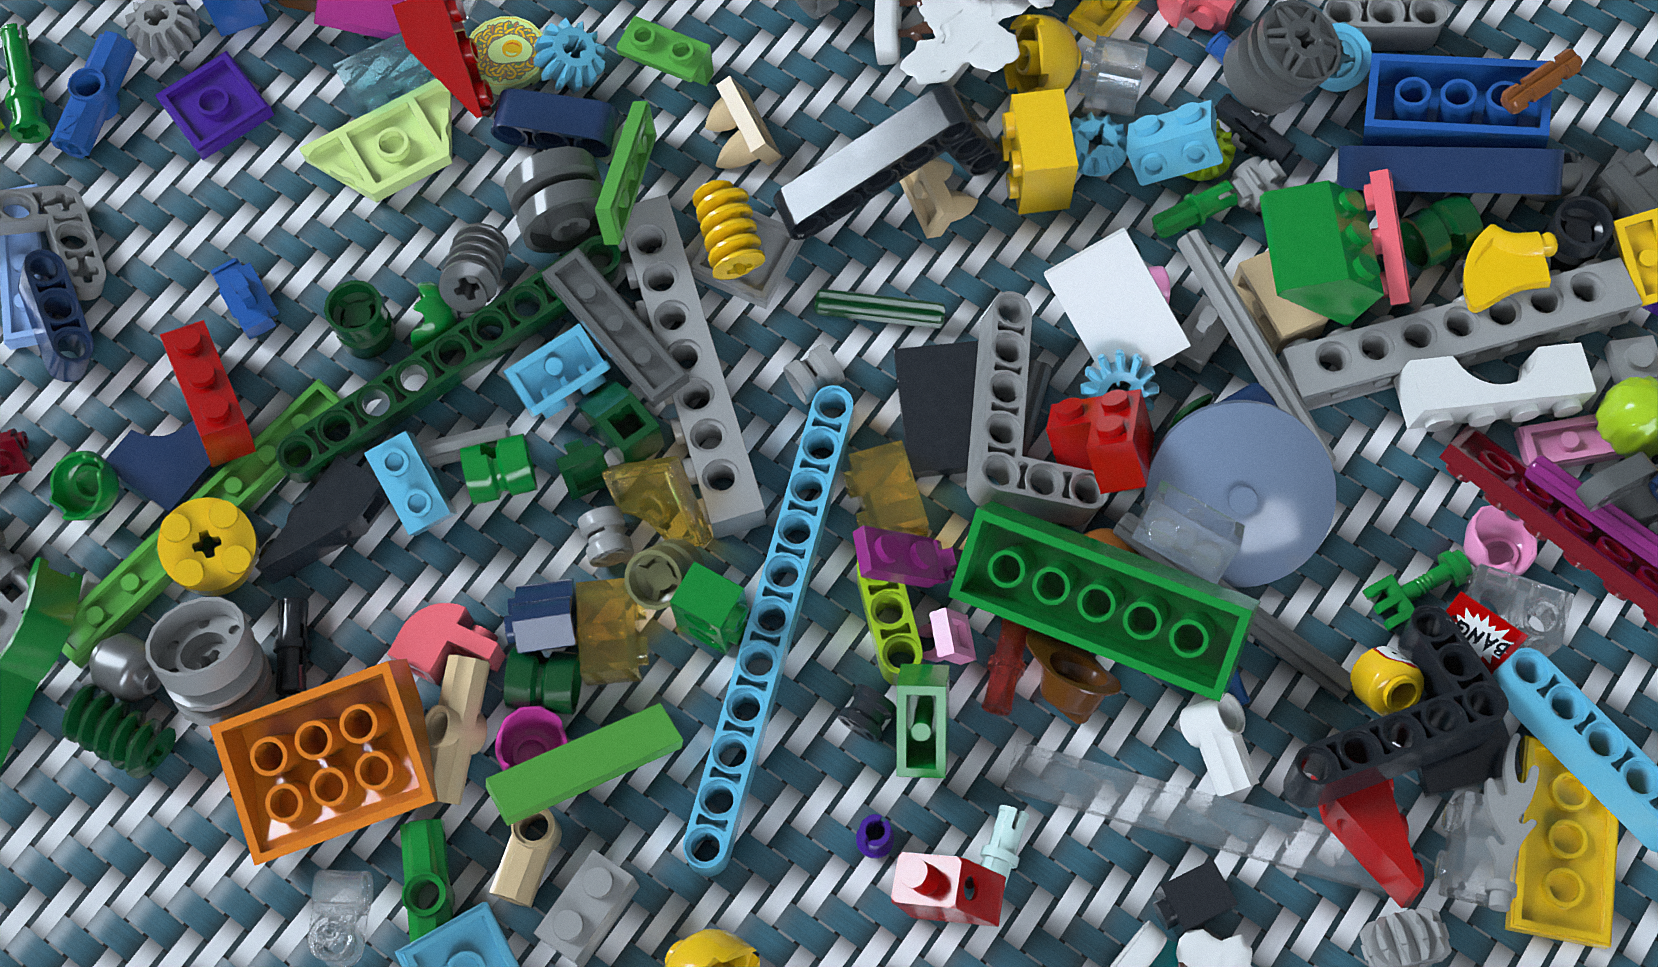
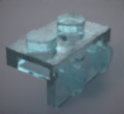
M401 32L333 65L359 114L366 110L371 112L391 101L390 98L404 91L408 93L428 83L429 79L434 77L406 48Z

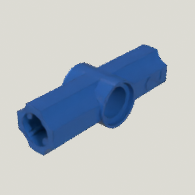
M110 31L99 34L84 68L75 71L68 80L67 87L71 96L50 139L55 148L62 150L69 156L81 159L84 156L90 155L104 122L114 117L119 111L121 103L117 93L137 51L133 42L123 38L118 33Z

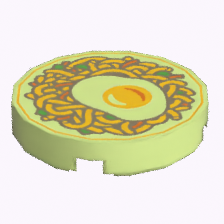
M500 16L485 21L472 31L469 38H473L479 51L480 62L476 64L481 79L488 81L493 94L500 95L504 89L508 88L522 89L530 83L532 85L536 84L542 78L541 74L544 69L535 67L533 59L537 54L534 51V44L537 38L543 34L530 21L516 16Z

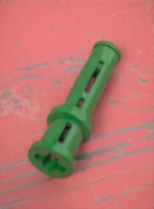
M17 23L4 25L0 29L10 87L5 96L6 107L11 111L13 119L9 127L10 134L14 140L21 143H39L47 139L51 133L49 122L43 115L46 100L44 93L36 85L28 30L24 25H21L19 27V36Z

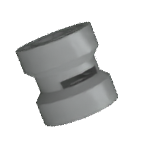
M824 344L812 349L809 352L808 358L803 361L794 360L783 367L790 386L805 405L812 402L816 393L823 387L830 385L838 386L845 382L844 373L838 361Z
M599 507L579 517L577 522L580 533L589 543L586 553L591 566H612L627 560L634 554L631 539L623 532L625 519L620 507Z

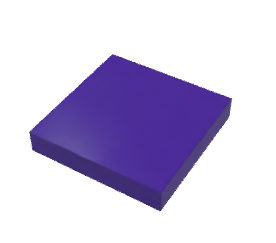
M227 51L155 95L202 160L274 116L271 107Z

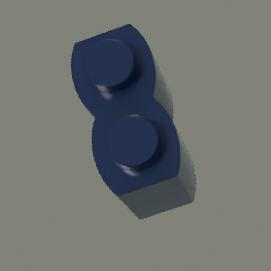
M574 578L516 587L515 597L508 598L509 615L504 616V627L508 644L516 643L518 654L577 645L580 611Z

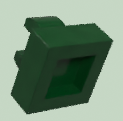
M581 438L563 444L567 455L556 459V463L572 501L614 483L598 442L585 447Z

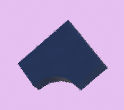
M193 420L181 430L165 436H146L131 429L106 458L114 468L119 479L169 514L175 508L187 502L218 467L211 466Z

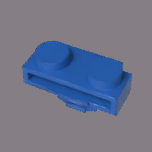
M233 258L211 270V274L220 288L219 292L232 316L237 318L249 340L276 326L272 317L279 314V311L250 262L242 266L238 258Z

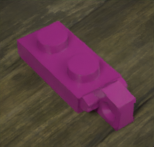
M863 525L852 532L860 574L863 578L930 588L937 583H945V581L955 577L954 575L963 550L954 547L942 549L941 541L933 540L930 537Z

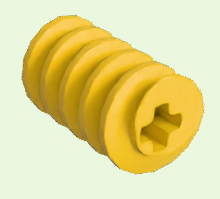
M713 180L699 187L694 192L692 198L693 204L697 208V219L701 223V234L705 238V249L709 253L708 259L710 267L713 269V278L718 280L736 279L761 266L765 262V253L759 250L761 239L758 235L754 234L757 231V224L754 220L750 219L753 215V210L749 204H746L749 200L748 192L743 188H734V184L726 180Z

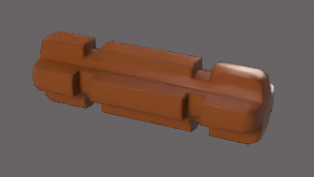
M1571 48L1563 50L1554 57L1555 62L1547 61L1520 80L1521 85L1516 83L1503 91L1500 100L1501 105L1510 114H1518L1529 106L1528 101L1536 102L1563 83L1562 78L1567 80L1580 72L1583 63L1581 56L1577 55Z

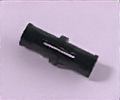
M1230 93L1223 96L1215 106L1217 119L1241 136L1239 139L1241 143L1245 146L1251 144L1270 160H1276L1279 166L1294 151L1295 143L1290 142L1267 124L1268 119L1260 113L1256 116L1234 99Z
M291 597L278 601V637L273 642V652L277 654L275 693L282 696H293L307 691L306 662L307 654L312 651V642L308 639L307 631L309 601L303 598Z

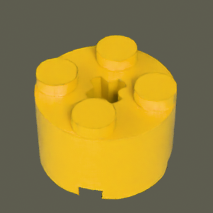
M197 498L181 504L162 521L158 535V555L167 574L184 589L204 596L224 595L239 588L252 573L259 556L258 537L250 520L237 506L229 501L218 498ZM207 537H212L214 542H221V545L214 548L215 556L207 558L203 551L197 552V548L203 546V539Z

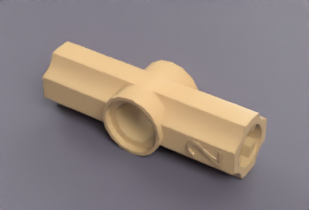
M449 654L439 703L434 705L425 716L438 802L461 805L471 755L476 754L485 743L488 727L486 719L480 712L491 664L488 661Z

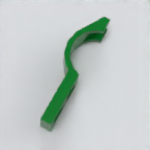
M41 557L36 558L26 580L29 588L23 615L7 646L0 653V770L39 682L54 665L68 639L75 619L83 575L76 572H71L67 576L48 568L49 561Z

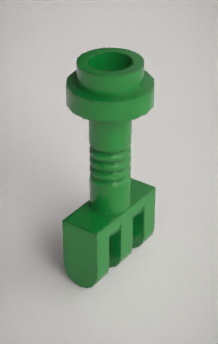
M1457 549L1453 552L1446 550L1437 555L1438 566L1402 586L1390 574L1362 591L1367 600L1373 599L1383 592L1387 595L1388 598L1372 607L1378 616L1393 608L1398 612V614L1389 617L1383 623L1388 632L1408 622L1415 609L1411 603L1412 601L1448 581L1456 587L1467 582V576L1471 575L1473 570L1468 559L1460 550Z

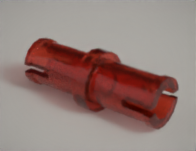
M1005 618L1001 621V631L996 652L989 657L987 665L991 673L985 698L981 706L984 711L998 716H1009L1012 713V703L1018 678L1024 676L1026 664L1022 659L1026 646V636L1031 628Z

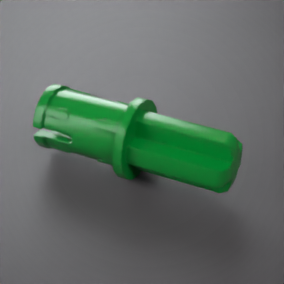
M1223 180L1219 184L1196 195L1192 193L1185 195L1184 201L1153 216L1152 227L1155 233L1161 239H1166L1190 226L1204 225L1207 218L1238 204L1236 193L1219 199L1220 195L1234 189V187L1228 180Z

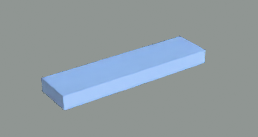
M36 183L9 189L30 188L39 186ZM38 204V214H43V212H40V205ZM9 205L4 208L5 213L14 218H23L29 215V212L19 205ZM45 231L0 236V291L4 344L10 350L38 345L18 291V282L25 257L30 252L38 249L47 250ZM33 275L40 280H49V278L43 275Z

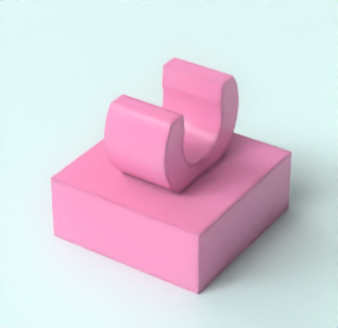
M946 607L930 612L931 624H925L917 630L919 636L925 638L934 637L935 647L930 651L924 652L923 659L932 662L946 660L959 665L977 660L968 615Z

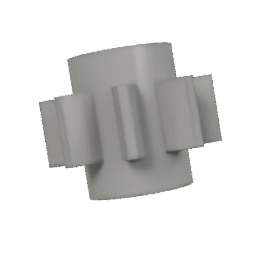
M1258 156L1253 157L1235 169L1232 174L1234 178L1232 183L1235 187L1229 192L1237 194L1240 208L1247 205L1249 209L1254 207L1256 211H1262L1259 197L1266 191L1282 189L1284 185L1281 181L1287 176L1276 160L1269 162L1268 159L1262 161Z

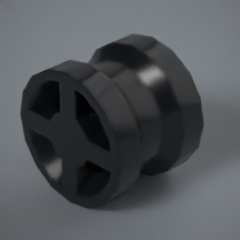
M858 684L853 691L854 700L849 707L842 708L838 714V719L860 737L878 743L883 735L881 727L886 720L893 719L897 713V707L891 700L867 685Z

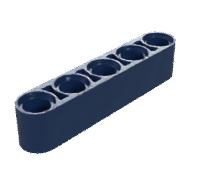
M1338 146L1336 184L1344 188L1364 190V185L1371 184L1369 172L1389 169L1392 173L1394 191L1561 195L1565 149Z

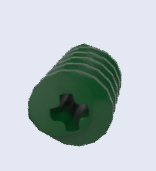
M93 683L83 686L70 701L62 721V734L66 740L78 743L86 751L94 752L99 759L109 760L113 767L120 770L125 769L127 775L136 779L146 777L155 771L169 755L176 740L174 728L168 727L160 733L162 727L160 720L152 718L145 723L146 713L137 709L130 713V703L123 700L115 703V696L107 691L100 694V688Z

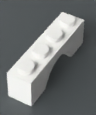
M1581 342L1538 347L1520 366L1518 381L1511 384L1500 385L1479 380L1463 369L1453 356L1410 360L1393 380L1407 429L1426 428V431L1429 432L1441 431L1451 427L1453 424L1469 423L1471 427L1488 425L1495 420L1511 418L1513 422H1524L1538 415L1553 413L1557 418L1568 417L1580 412L1583 409L1582 406L1597 392Z

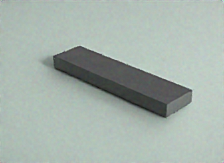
M576 248L542 272L543 280L653 408L690 382L686 371L579 248Z

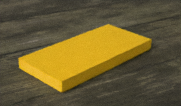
M1525 735L1520 739L1519 764L1522 773L1517 776V780L1520 783H1524L1528 771L1533 765L1539 767V775L1532 800L1526 811L1519 818V822L1525 824L1529 820L1534 819L1537 825L1522 842L1513 862L1509 881L1517 884V896L1511 899L1510 911L1506 912L1505 930L1600 949L1610 948L1612 942L1619 820L1536 737Z

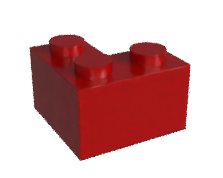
M1141 389L1131 391L1113 390L1103 396L1086 399L1068 398L1051 405L1046 432L1057 464L1093 470L1100 494L1147 487L1155 434Z

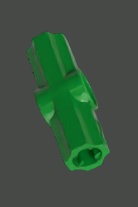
M423 819L400 825L405 881L401 898L404 907L407 909L410 943L454 919L455 892L450 885L445 823L443 819ZM436 884L440 892L437 903L432 908L421 909L418 902L421 890L427 885Z

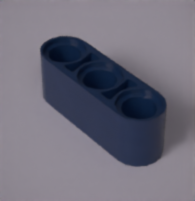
M508 88L500 93L491 126V134L497 140L510 145L542 150L570 146L583 148L591 153L593 157L603 158L611 154L620 112L613 105L598 100Z
M46 249L32 251L25 257L18 282V291L47 371L56 380L74 382L81 379L86 373L94 349L93 339L62 258L55 252ZM33 275H43L50 280H40ZM47 313L60 314L64 319L52 318ZM61 352H73L78 358L66 357Z

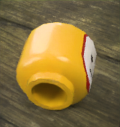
M1379 646L1371 648L1359 657L1350 674L1352 689L1356 697L1380 716H1386L1416 705L1424 689V677L1419 667L1392 647Z

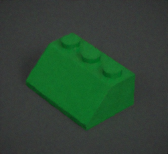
M1330 180L1266 191L1259 197L1277 296L1348 326L1384 295L1380 267L1377 263L1372 241L1373 235L1369 228L1365 210L1366 204L1363 196L1356 190L1344 188Z

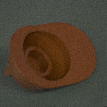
M1031 630L1026 636L1028 649L1042 665L1040 683L1042 697L1076 724H1085L1092 713L1099 708L1105 696H1112L1120 692L1122 688L1120 681L1108 672L1089 651L1036 630Z

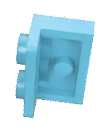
M1212 100L1201 103L1190 102L1180 106L1177 110L1157 116L1146 115L1128 124L1126 153L1140 185H1148L1219 165L1223 162V154L1216 138L1217 113Z
M579 323L504 370L503 374L531 417L542 412L544 417L548 419L569 405L565 400V397L580 388L583 395L606 382L602 373L609 370L611 366L607 360L603 361Z

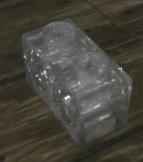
M1481 563L1468 576L1463 591L1465 594L1479 603L1480 600L1489 601L1497 609L1498 616L1528 635L1517 650L1532 648L1540 651L1548 658L1562 646L1574 594ZM1527 615L1538 618L1543 624L1544 632L1531 627Z

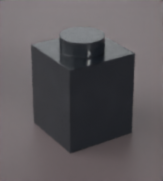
M1213 859L1160 885L1154 893L1157 901L1153 903L1155 913L1166 930L1173 928L1177 938L1181 937L1187 930H1195L1229 913L1238 905Z

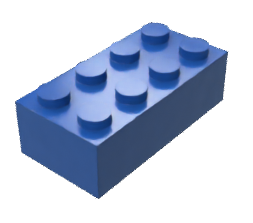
M1372 53L1362 146L1546 149L1550 132L1552 91L1536 102L1528 101L1529 106L1518 114H1510L1501 105L1500 100L1503 91L1513 84L1521 85L1520 80L1547 61Z

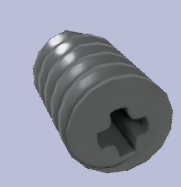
M474 223L461 228L454 236L438 286L442 299L453 309L464 313H475L485 307L486 303L490 302L496 295L509 250L507 238L499 229L489 224Z

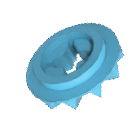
M1346 22L1332 23L1340 43L1342 40V46H1344L1343 53L1355 59L1342 63L1338 71L1336 70L1326 81L1318 85L1328 91L1342 92L1350 90L1360 84L1367 77L1370 70L1372 43L1367 40L1361 28H1355Z
M1092 111L1086 117L1080 119L1074 117L1071 122V129L1078 160L1077 172L1088 176H1104L1119 169L1128 156L1126 153L1127 136L1124 132L1123 124L1118 125L1113 122L1109 114L1105 117L1094 116ZM1101 134L1102 145H1098L1096 150L1093 149L1091 155L1088 154L1089 140H1092L1095 135Z

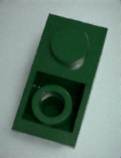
M611 378L575 403L577 410L628 472L665 447L660 425L630 390Z

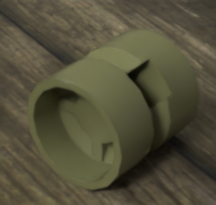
M679 538L661 541L637 553L629 561L625 570V586L628 594L636 604L645 609L661 610L670 607L669 601L693 562L695 561L705 567L701 553L692 543Z

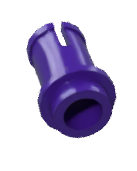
M878 814L869 815L862 820L856 833L858 850L864 856L871 859H879L886 856L894 845V833L887 819L885 822L881 821L882 816ZM871 832H879L883 837L869 842L867 835Z

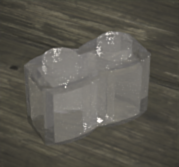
M1097 35L1095 47L1086 45L1077 95L1085 96L1083 107L1133 117L1149 45Z

